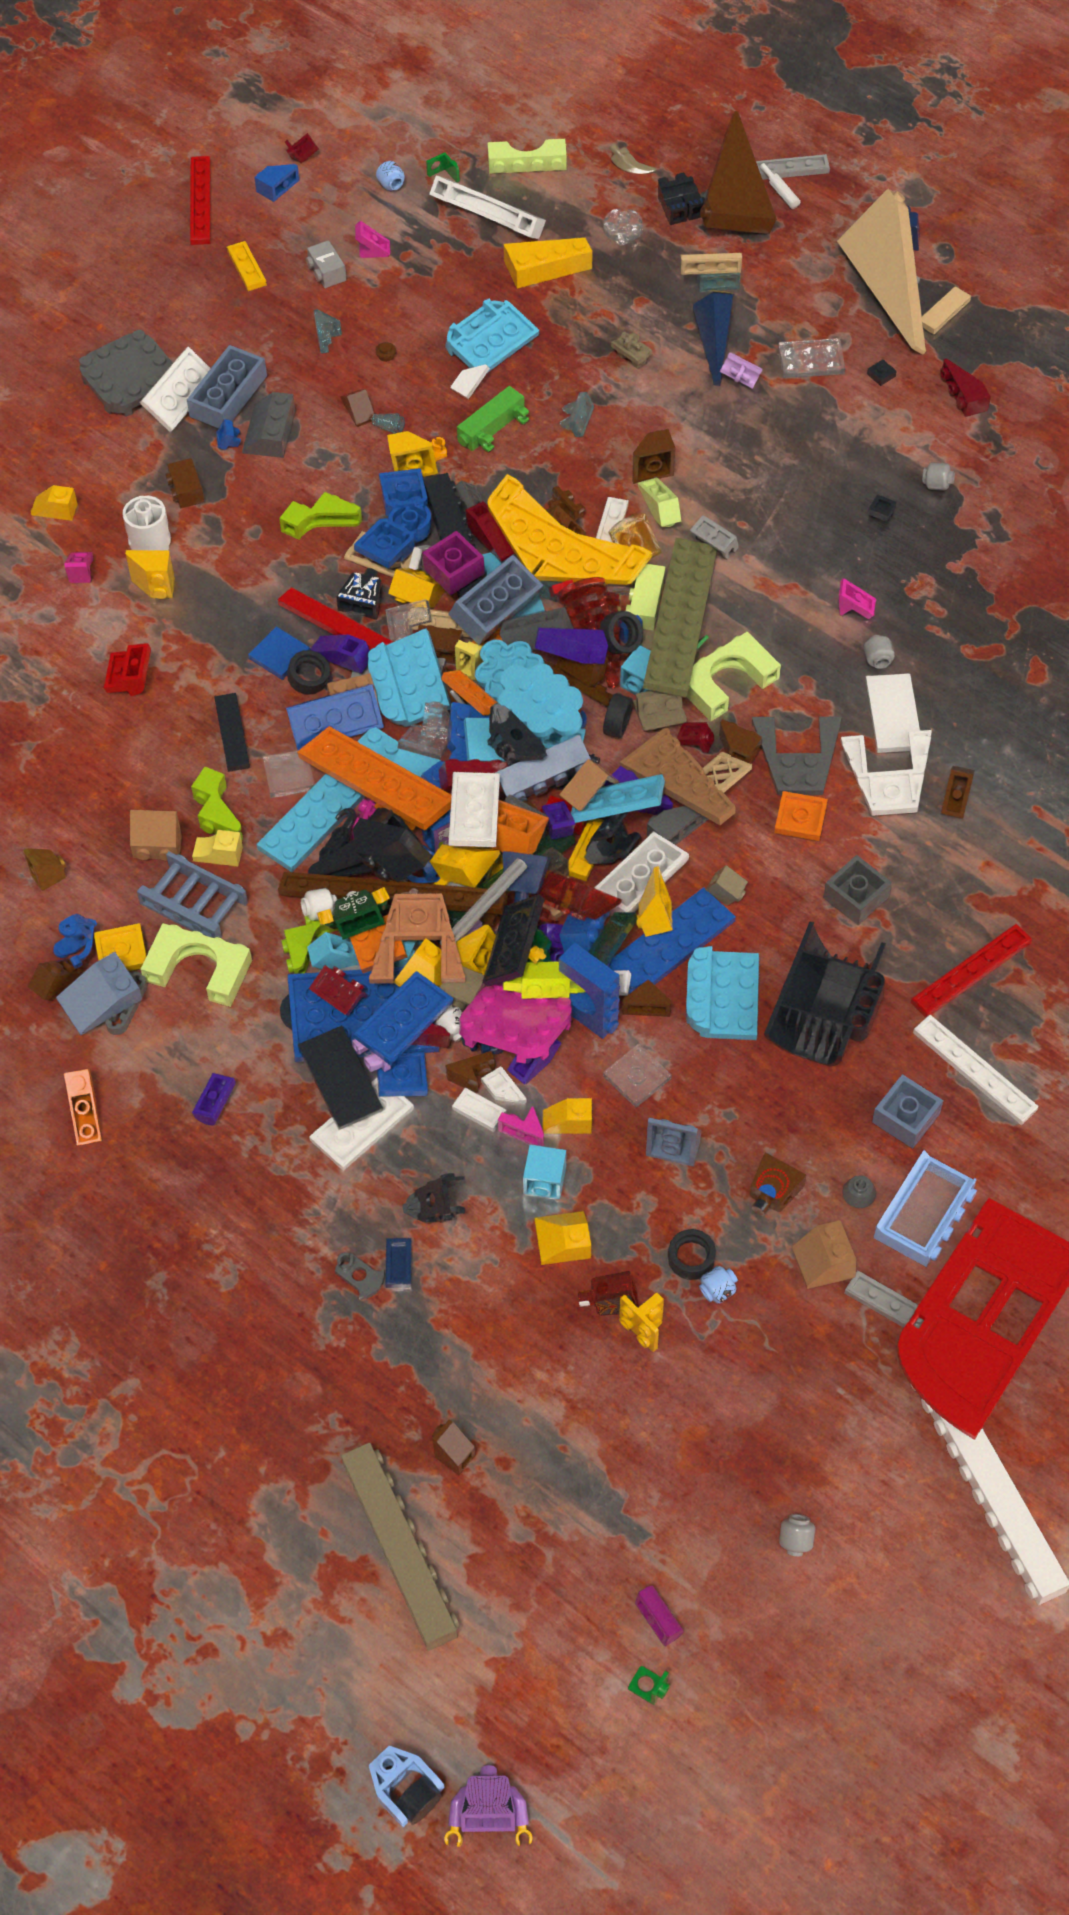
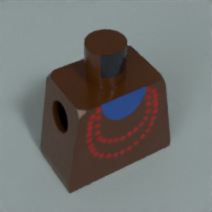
M765 1152L750 1189L751 1198L756 1200L752 1210L761 1216L765 1215L768 1208L781 1212L805 1186L806 1174Z

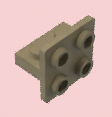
M653 690L636 694L633 706L644 731L687 722L682 708V696Z

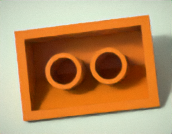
M499 800L496 847L489 848L499 850V852L511 851L533 854L536 851L549 817Z

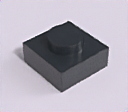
M882 359L868 368L867 375L882 386L896 377L897 371Z
M877 494L868 509V515L887 522L896 508L897 502Z

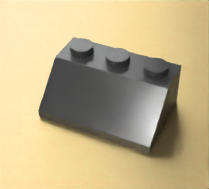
M272 392L254 405L242 450L243 454L284 458L295 415L293 394Z

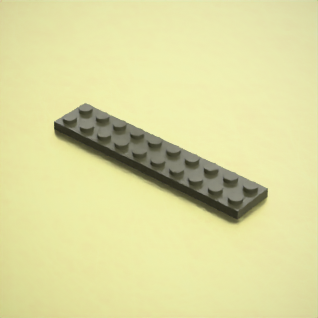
M677 537L675 539L644 679V689L687 697L717 549L707 543Z

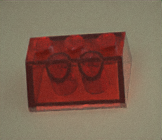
M549 870L546 872L542 889L539 893L545 899V905L553 908L559 905L557 910L569 915L573 911L571 916L585 921L586 917L594 920L598 919L620 905L622 899Z

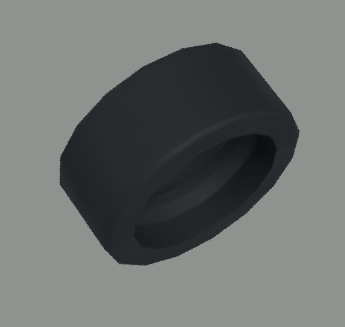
M618 611L606 615L599 630L604 631L608 644L607 651L613 654H625L636 650L643 638V628L640 620L629 611ZM617 620H622L628 629L629 637L624 646H621L614 637L613 628Z
M312 650L300 651L290 660L287 670L288 682L292 688L303 694L320 692L327 684L330 665L327 659L319 652ZM303 663L315 665L321 671V677L316 681L303 680L297 675L296 667Z
M619 694L612 696L604 719L603 734L616 738L623 737L631 716L632 698Z
M696 1229L683 1230L677 1233L670 1241L668 1249L669 1266L681 1278L688 1280L701 1279L705 1273L714 1267L716 1258L715 1243L703 1231ZM685 1243L699 1244L706 1250V1260L698 1266L685 1265L678 1260V1248Z

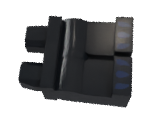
M683 172L677 174L673 181H669L666 177L658 179V200L661 202L670 225L686 222L687 218L689 221L701 218L700 211L705 198L699 194L692 176L687 177ZM697 208L699 212L692 213V209ZM674 213H680V217L673 218Z

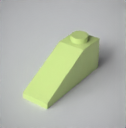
M658 478L638 483V487L654 520L661 527H671L675 523L681 522L678 497Z

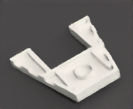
M931 730L909 732L912 769L868 773L864 735L841 737V745L872 816L918 812L931 741Z

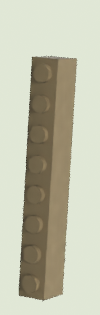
M367 1443L341 1455L346 1473L427 1651L456 1639V1628L460 1627L454 1612L449 1613L445 1606L449 1602L443 1588L437 1589L434 1582L437 1580L435 1570L431 1564L427 1566L423 1558L427 1556L421 1541L416 1542L412 1535L416 1532L410 1517L405 1519L402 1513L405 1507L400 1495L394 1496L391 1489L394 1487V1483L390 1473H384L381 1465L384 1464L379 1450H373L371 1444Z

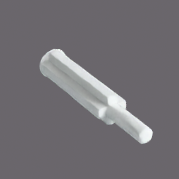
M765 163L761 164L760 168L769 177V183L791 209L797 208L801 202L777 173L773 174Z

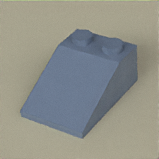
M113 952L94 963L61 992L56 999L79 1034L83 1035L105 1022L109 1017L111 1018L116 1013L118 1014L123 1009H127L134 1003L142 1000L138 985L116 952Z
M649 1118L646 1156L694 1166L700 1144L701 1130L691 1125H680L665 1119Z

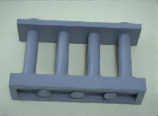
M168 851L166 856L170 868L154 888L149 889L144 885L139 888L137 894L140 904L191 931H198L212 938H222L219 923L235 902L244 906L247 905L245 889L239 884H232L187 861L180 854L175 855ZM178 872L189 877L173 898L161 895ZM197 882L208 887L192 908L180 905ZM216 891L226 896L227 898L212 918L207 919L199 914Z

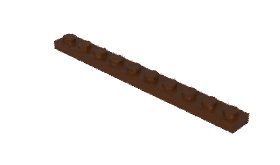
M284 872L278 887L280 895L304 897L307 891L326 888L330 891L331 895L336 896L337 900L346 897L351 891L367 890L372 895V892L385 887L390 898L387 900L388 905H392L395 894L442 893L447 910L468 912L488 889ZM507 891L485 913L503 915L508 898Z

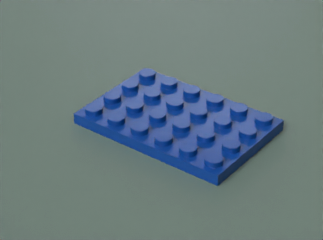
M394 967V980L404 967ZM361 970L343 971L346 973L345 979L349 982L352 979L356 980L364 986L362 991L368 994L366 998L361 997L350 1015L346 1016L308 989L320 972L288 974L295 1062L304 1061L298 1049V1044L341 1025L352 1045V1040H354L353 1033L400 987L395 983L370 984L369 976L372 970L366 973H362ZM411 1044L404 1052H439V1047ZM369 1049L361 1054L356 1053L358 1058L367 1057L371 1054Z

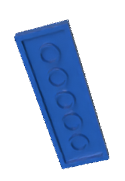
M703 887L672 911V931L647 937L643 934L610 960L609 968L614 971H630L631 980L628 995L646 980H650L655 985L690 958L696 948L705 946L733 924L736 916Z

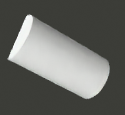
M653 832L593 889V894H603L605 903L609 905V915L619 921H626L639 909V902L653 868L659 866L664 882H666L689 860V854Z

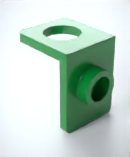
M445 152L426 161L427 175L429 177L445 170L456 183L460 181L459 167L456 161L452 160ZM440 161L436 169H431L435 162Z
M640 1666L630 1682L628 1690L655 1705L658 1698L663 1699L670 1688L668 1683L669 1672L665 1670L662 1677L647 1668ZM642 1677L651 1678L654 1683L652 1690L648 1692L641 1691L638 1687L639 1679Z

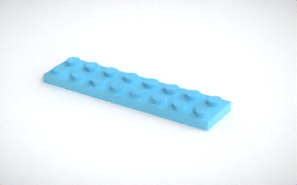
M376 727L369 729L357 741L392 762L398 749L408 751L406 746ZM325 774L256 844L257 850L290 872H293L348 816L346 814L339 820H336V815L345 808L354 809L365 796Z

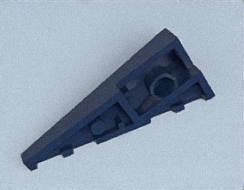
M712 292L693 304V312H695L701 342L708 360L709 371L712 374L713 385L715 386L721 385L722 373L720 370L725 360L733 306V294Z

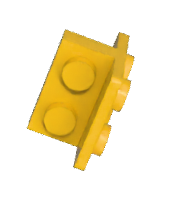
M655 1293L637 1308L626 1295H623L620 1298V1323L625 1329H631L637 1335L638 1342L644 1348L648 1347L652 1352L658 1349V1327L662 1324L664 1299L658 1293Z

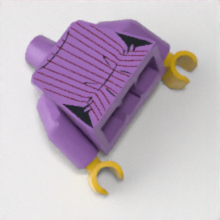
M492 1765L483 1766L480 1770V1776L469 1777L467 1785L461 1787L451 1800L448 1822L451 1829L445 1835L446 1845L449 1846V1838L453 1834L458 1836L457 1847L462 1845L463 1837L459 1833V1827H461L462 1832L515 1831V1826H518V1833L515 1836L516 1845L520 1847V1834L528 1836V1843L530 1845L532 1834L526 1828L529 1822L525 1799L516 1787L510 1786L508 1777L497 1776V1769Z

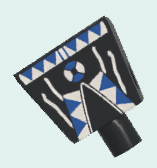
M367 568L364 574L354 572L350 575L337 594L338 611L377 620L382 598V580L377 578L378 573L376 570Z

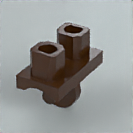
M559 486L553 487V495L547 503L549 508L559 505L575 522L577 519L582 518L585 507L581 503L574 504L573 494L569 490L562 491Z

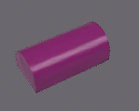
M654 1586L646 1587L638 1592L635 1601L636 1606L663 1646L666 1647L678 1639L684 1630Z

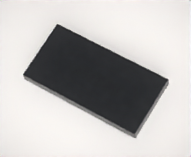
M540 894L505 906L482 982L487 987L523 976L545 900Z
M342 1025L298 1044V1049L338 1130L383 1111V1107Z

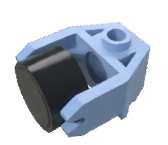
M388 1746L369 1764L378 1802L402 1827L407 1825L408 1821L411 1825L421 1821L442 1797L440 1792L444 1789V1784L417 1755ZM388 1766H391V1767H392V1768L389 1769V1770H386V1769H385V1768L388 1767ZM413 1771L420 1773L423 1777L415 1781L394 1804L391 1801L390 1793Z

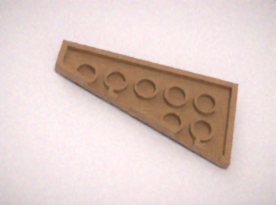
M667 726L620 761V766L634 772L639 779L663 774L665 780L664 794L719 825L736 813L735 805L722 790L717 789L711 777L708 778L705 775L704 769L687 750L680 746V741L670 734Z

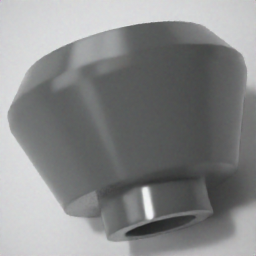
M859 1175L849 1179L844 1184L842 1194L844 1200L852 1207L865 1208L874 1202L876 1188L869 1178Z

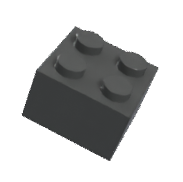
M856 855L825 883L823 898L859 925L889 898L892 882Z

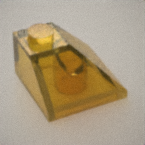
M635 513L617 522L608 531L613 543L629 547L631 545L643 547L652 552V557L662 553L646 513Z

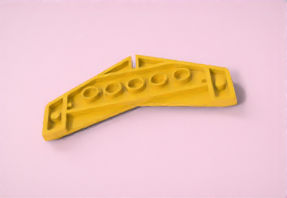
M508 474L488 498V510L520 562L532 574L536 572L534 576L539 581L565 582L572 579L573 582L628 585L636 579L652 557V552L636 545L629 547L580 535L560 525L523 489V485L516 478Z

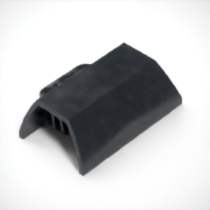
M810 921L764 1032V1037L792 1055L829 1067L838 1065L842 1061L850 1038L854 1041L866 1039L884 996L885 978L876 971L886 948V943L881 942L877 955L870 964L866 963L864 967L858 966V960H855L852 964L848 962V957H845L844 960L838 959V954L832 957L820 940L814 927V922Z

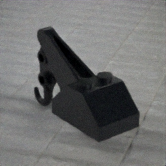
M345 808L336 815L335 819L339 820L346 814H348V818L341 827L333 830L329 841L319 852V861L311 865L308 874L345 877L376 871L375 875L379 879L398 882L424 868L432 855L407 829L359 818L354 826V840L349 843L350 832L355 824L357 814L354 809Z

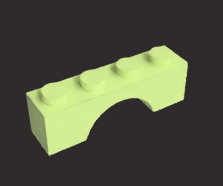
M565 139L545 140L540 148L533 151L516 150L507 141L488 142L489 174L567 170Z

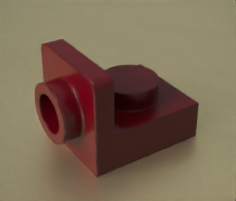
M685 722L680 728L677 739L680 741V745H699L703 753H708L714 742V734L707 722Z

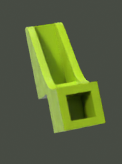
M324 492L311 509L304 504L293 501L279 519L281 532L300 540L306 532L316 527L359 526L362 522L361 507L356 504L349 503L336 495Z
M204 767L191 786L194 800L204 805L198 814L200 828L209 834H217V830L240 832L241 840H243L240 822L221 799L227 788L225 775Z
M304 916L306 925L284 930L285 939L281 940L284 954L289 953L290 959H286L289 973H306L310 964L307 946L325 932L331 933L339 930L331 929L325 924L320 925L319 920L312 921L308 916Z

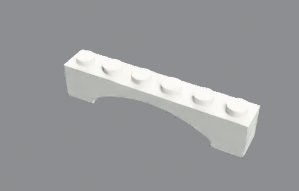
M437 175L429 194L496 221L531 238H540L546 220Z

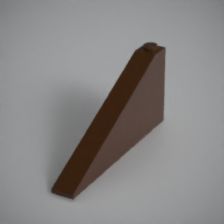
M734 111L726 129L700 216L705 227L770 234L777 218L738 111Z

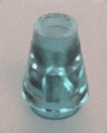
M399 413L374 414L372 424L396 434L403 431L405 420Z

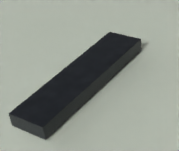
M236 693L214 696L227 770L231 772L248 769L250 764Z

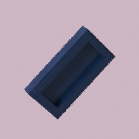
M386 1238V1288H411V1238Z

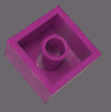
M455 531L422 552L424 570L450 595L485 573L484 556L458 531Z

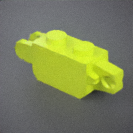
M527 962L522 977L502 982L503 990L521 993L522 999L569 998L570 993L586 992L559 971V962H537L536 964Z

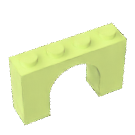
M748 631L741 636H736L725 646L718 647L707 657L700 658L693 665L687 698L710 722L727 712L729 697L712 680V676L716 672L726 668L742 670L762 689L780 678L781 665Z
M162 923L141 967V973L145 976L146 982L166 987L174 968L182 959L191 955H205L217 963L216 969L206 988L209 1001L231 1007L252 962L250 949L242 944H232L218 937L212 938L198 931L191 932L177 925Z

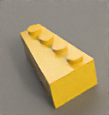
M586 238L504 244V262L518 289L592 269V250Z

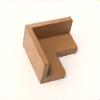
M588 759L559 795L578 811H582L606 780L614 784H618L620 781L602 766Z

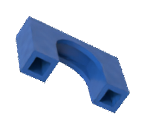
M574 942L559 958V971L586 991L584 993H570L571 1016L603 1039L608 1033L612 1034L619 1025L620 975Z

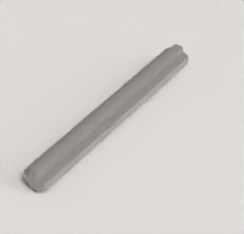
M517 858L452 928L455 943L471 929L527 868L524 861Z

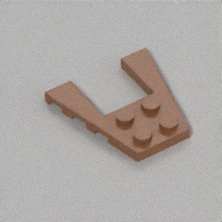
M442 893L394 895L387 924L381 937L380 947L375 956L372 973L369 976L370 984L394 983V942L396 940H424L425 938L428 940H442L441 982H466Z

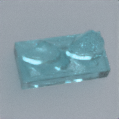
M579 392L576 401L562 408L564 412L571 415L563 419L560 425L565 429L572 430L575 437H583L594 409V405L587 392Z

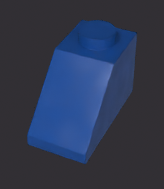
M296 164L267 166L254 177L256 192L273 202L300 181L298 165Z

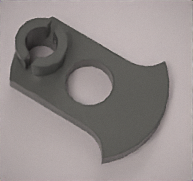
M344 1252L338 1256L335 1274L359 1292L360 1300L372 1297L381 1289L384 1283V1270H373L352 1253ZM357 1270H363L367 1275L364 1280L356 1281L352 1278L353 1273Z

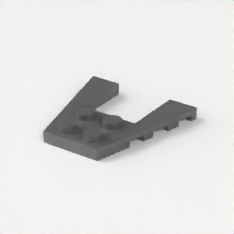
M752 717V726H754L756 733L762 736L761 748L763 756L768 764L769 773L778 796H782L783 791L808 796L823 795L842 717H819L820 753H776L775 717Z

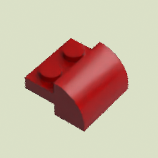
M148 643L128 645L127 651L110 653L104 689L107 693L128 691L130 696H135L144 690L151 656V647Z

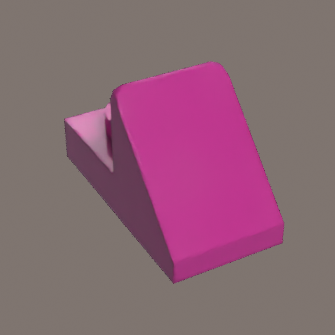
M359 221L355 225V239L360 243V257L376 258L390 256V240L362 221Z
M92 552L70 553L64 563L70 583L91 582L90 565L93 561Z
M843 578L840 582L839 590L840 616L852 609L867 619L873 617L876 598Z
M533 1106L524 1121L514 1114L508 1115L503 1112L498 1118L499 1132L530 1145L544 1147V1133Z

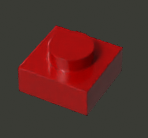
M573 580L552 585L549 588L551 597L558 596V599L571 595L570 591L575 588Z

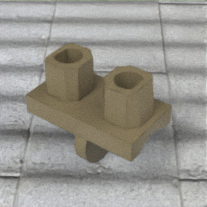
M623 332L617 340L611 342V347L617 351V355L621 358L630 359L632 365L637 369L644 365L646 359L652 354V349L641 343L636 333L629 335L627 332Z

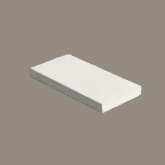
M187 347L139 403L171 432L188 412L187 398L211 368Z
M910 674L866 676L865 682L877 753L910 751L909 732L920 731Z
M453 772L449 846L496 847L499 773Z
M377 1078L371 1082V1085L383 1107L382 1112L341 1130H338L331 1117L309 1136L310 1141L343 1171L414 1109V1105L404 1096L379 1097Z

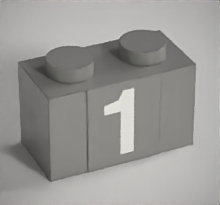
M329 240L307 248L308 257H306V263L309 269H313L316 280L320 281L324 288L346 281L345 265Z

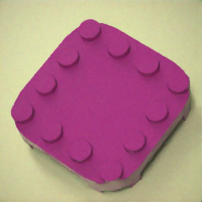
M502 983L489 987L485 986L462 1012L459 1018V1034L465 1039L466 1046L473 1048L479 1042L517 1054L516 1062L526 1064V1059L537 1057L544 1060L549 1056V1048L564 1029H570L572 1015L571 1000L569 998L522 999L521 993L503 990Z

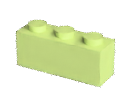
M646 564L632 582V584H635V588H630L629 601H631V605L626 606V611L638 615L643 620V629L654 631L665 582V566Z

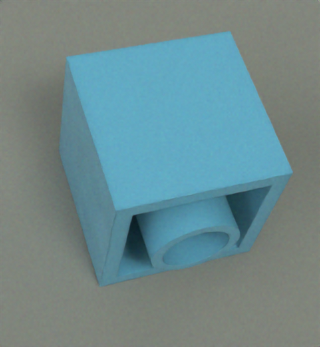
M639 645L621 666V688L635 695L652 691L643 688L650 650Z
M529 1145L523 1176L524 1194L553 1199L561 1198L566 1171V1150Z

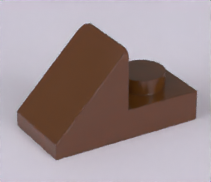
M492 1051L445 1065L447 1080L478 1093V1082L475 1076H486L495 1070V1060Z

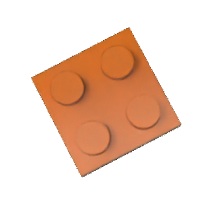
M783 791L774 833L820 841L828 799Z
M388 915L383 916L385 924L350 937L362 973L373 969L375 956L380 947ZM401 940L394 942V962L407 957Z

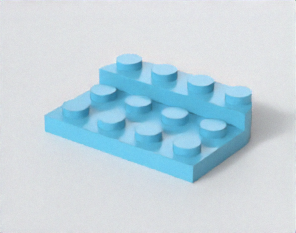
M489 298L483 301L482 307L457 325L453 323L449 327L445 347L451 356L456 354L469 368L486 364L490 371L537 337L540 330L507 300L504 302L491 301Z
M423 629L388 645L382 642L369 651L368 669L376 690L378 703L383 715L392 723L408 727L450 710V698L445 682L441 680L442 672L430 633L427 629Z
M712 946L699 947L694 950L688 962L686 1022L695 1031L699 1032L701 1037L757 1040L759 953L712 951Z

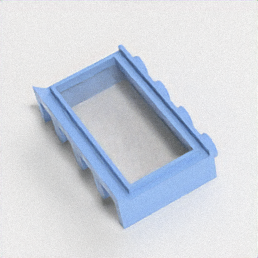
M923 1150L877 1224L874 1239L927 1267L931 1259L936 1261L940 1255L942 1248L939 1246L942 1241L947 1242L954 1230L951 1226L954 1221L959 1223L966 1210L963 1208L965 1203H971L977 1193V1190L974 1189L977 1179L974 1178L973 1180L930 1157Z

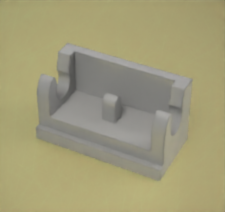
M704 515L690 530L694 539L703 540L720 551L726 559H729L730 550L733 552L738 550L737 536Z

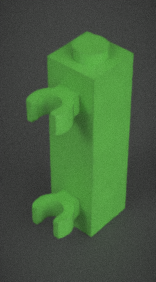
M508 386L457 426L458 442L471 451H474L480 445L487 452L494 448V445L491 444L494 440L492 436L514 418L521 424H525L529 420L525 416L529 413V410L524 407V396L511 386Z

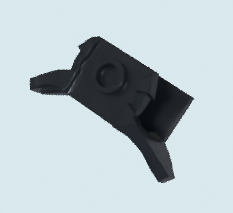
M495 703L490 707L489 733L491 737L487 740V743L495 750L499 757H502L507 762L508 766L516 763V760H542L547 756L542 742L512 711L504 705L501 706L499 703Z
M629 812L605 818L586 847L584 859L587 863H613L618 858H626L628 853L635 848L634 844L641 838V835L638 832L628 834L623 820ZM612 836V843L610 844L606 839Z
M454 1173L441 1175L436 1180L427 1182V1185L415 1190L407 1198L406 1203L402 1205L403 1213L427 1224L436 1221L443 1223L454 1220L455 1215L465 1213V1207H450L448 1188L464 1181L465 1177H455ZM431 1193H433L435 1198L433 1206L430 1204Z

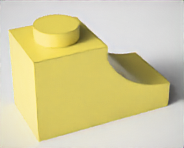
M459 640L455 645L456 670H461L471 680H477L475 671L483 662L480 657L482 645L474 644L470 641L465 643Z
M217 830V834L214 836L197 837L192 855L193 861L238 867L243 849L240 832Z

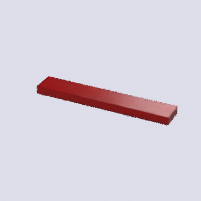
M210 156L191 157V245L211 244Z
M292 587L278 598L279 606L333 635H351L366 641L369 650L382 642L385 645L393 643L388 638Z
M1017 924L1013 925L911 998L910 1003L925 1018L933 1015L1031 944L1032 938Z

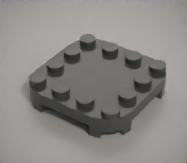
M136 330L131 334L125 335L79 359L80 373L84 385L87 384L103 403L107 413H125V417L133 414L132 408L140 405L139 402L173 364L154 339L146 335L142 330Z

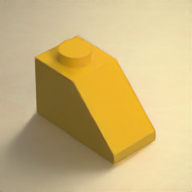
M51 486L36 496L31 515L72 521L78 505L74 488Z
M567 1098L544 1109L543 1133L592 1134V1098Z

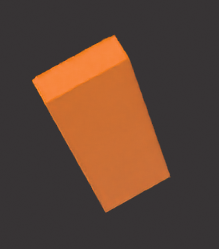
M461 670L443 673L442 681L483 716L490 715V707L498 703Z

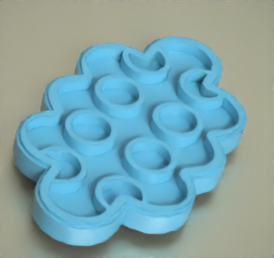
M496 639L482 646L480 657L483 662L477 667L475 677L478 684L485 687V692L499 703V696L504 690L500 683V676L506 668L513 665H521L528 670L536 664L545 663L540 655L533 654L530 645L526 642L517 641L507 645L502 640Z
M536 664L528 670L521 665H513L501 673L500 683L504 690L499 696V704L506 706L536 737H546L554 731L561 736H570L579 731L582 726V717L578 710L582 707L583 697L579 689L569 685L565 676L554 674L552 668L547 664Z

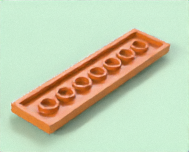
M330 726L297 751L299 758L386 809L392 810L393 813L424 831L451 809V794Z

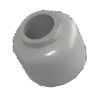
M931 462L928 467H924L922 480L929 490L946 491L949 485L954 483L955 472L951 471L948 463Z
M874 635L864 644V653L870 666L883 669L888 667L893 661L895 654L891 640L888 637Z
M791 1514L789 1518L782 1521L779 1544L787 1550V1554L802 1556L804 1552L812 1550L816 1528L810 1522V1518L805 1515Z

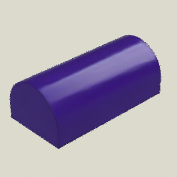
M212 1073L192 1112L198 1121L206 1125H215L236 1085L234 1078Z

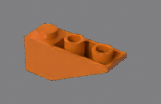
M90 1069L64 1073L77 1146L102 1141Z

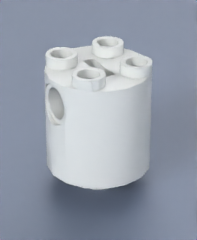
M139 496L130 500L123 509V520L130 548L132 550H169L171 535L168 529L166 509L162 501L152 496Z

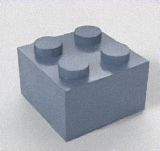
M902 1074L875 1108L872 1123L913 1149L940 1115L943 1100Z

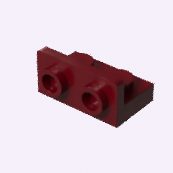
M325 965L308 989L346 1016H349L361 997L366 998L368 994L362 991L364 986L356 980L352 979L349 982L345 979V972L336 966L331 969Z

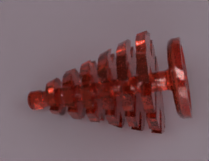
M591 577L569 584L557 593L558 603L565 607L574 629L599 630L601 622L606 615L621 611L619 604H621V594L607 592L608 584L605 578ZM604 594L605 598L598 599V597ZM566 606H568V607H572V606H573V609L567 610ZM619 620L615 622L614 633L620 632L621 622ZM620 634L614 635L616 641L620 644ZM607 651L608 662L604 677H606L608 688L613 689L620 685L619 677L616 675L620 671V661H616L620 658V654H613Z

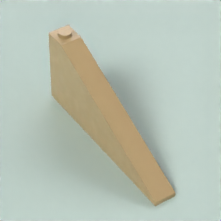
M887 189L837 242L911 348L924 354L926 349L909 211L903 202L905 200L904 196L898 191L893 192Z

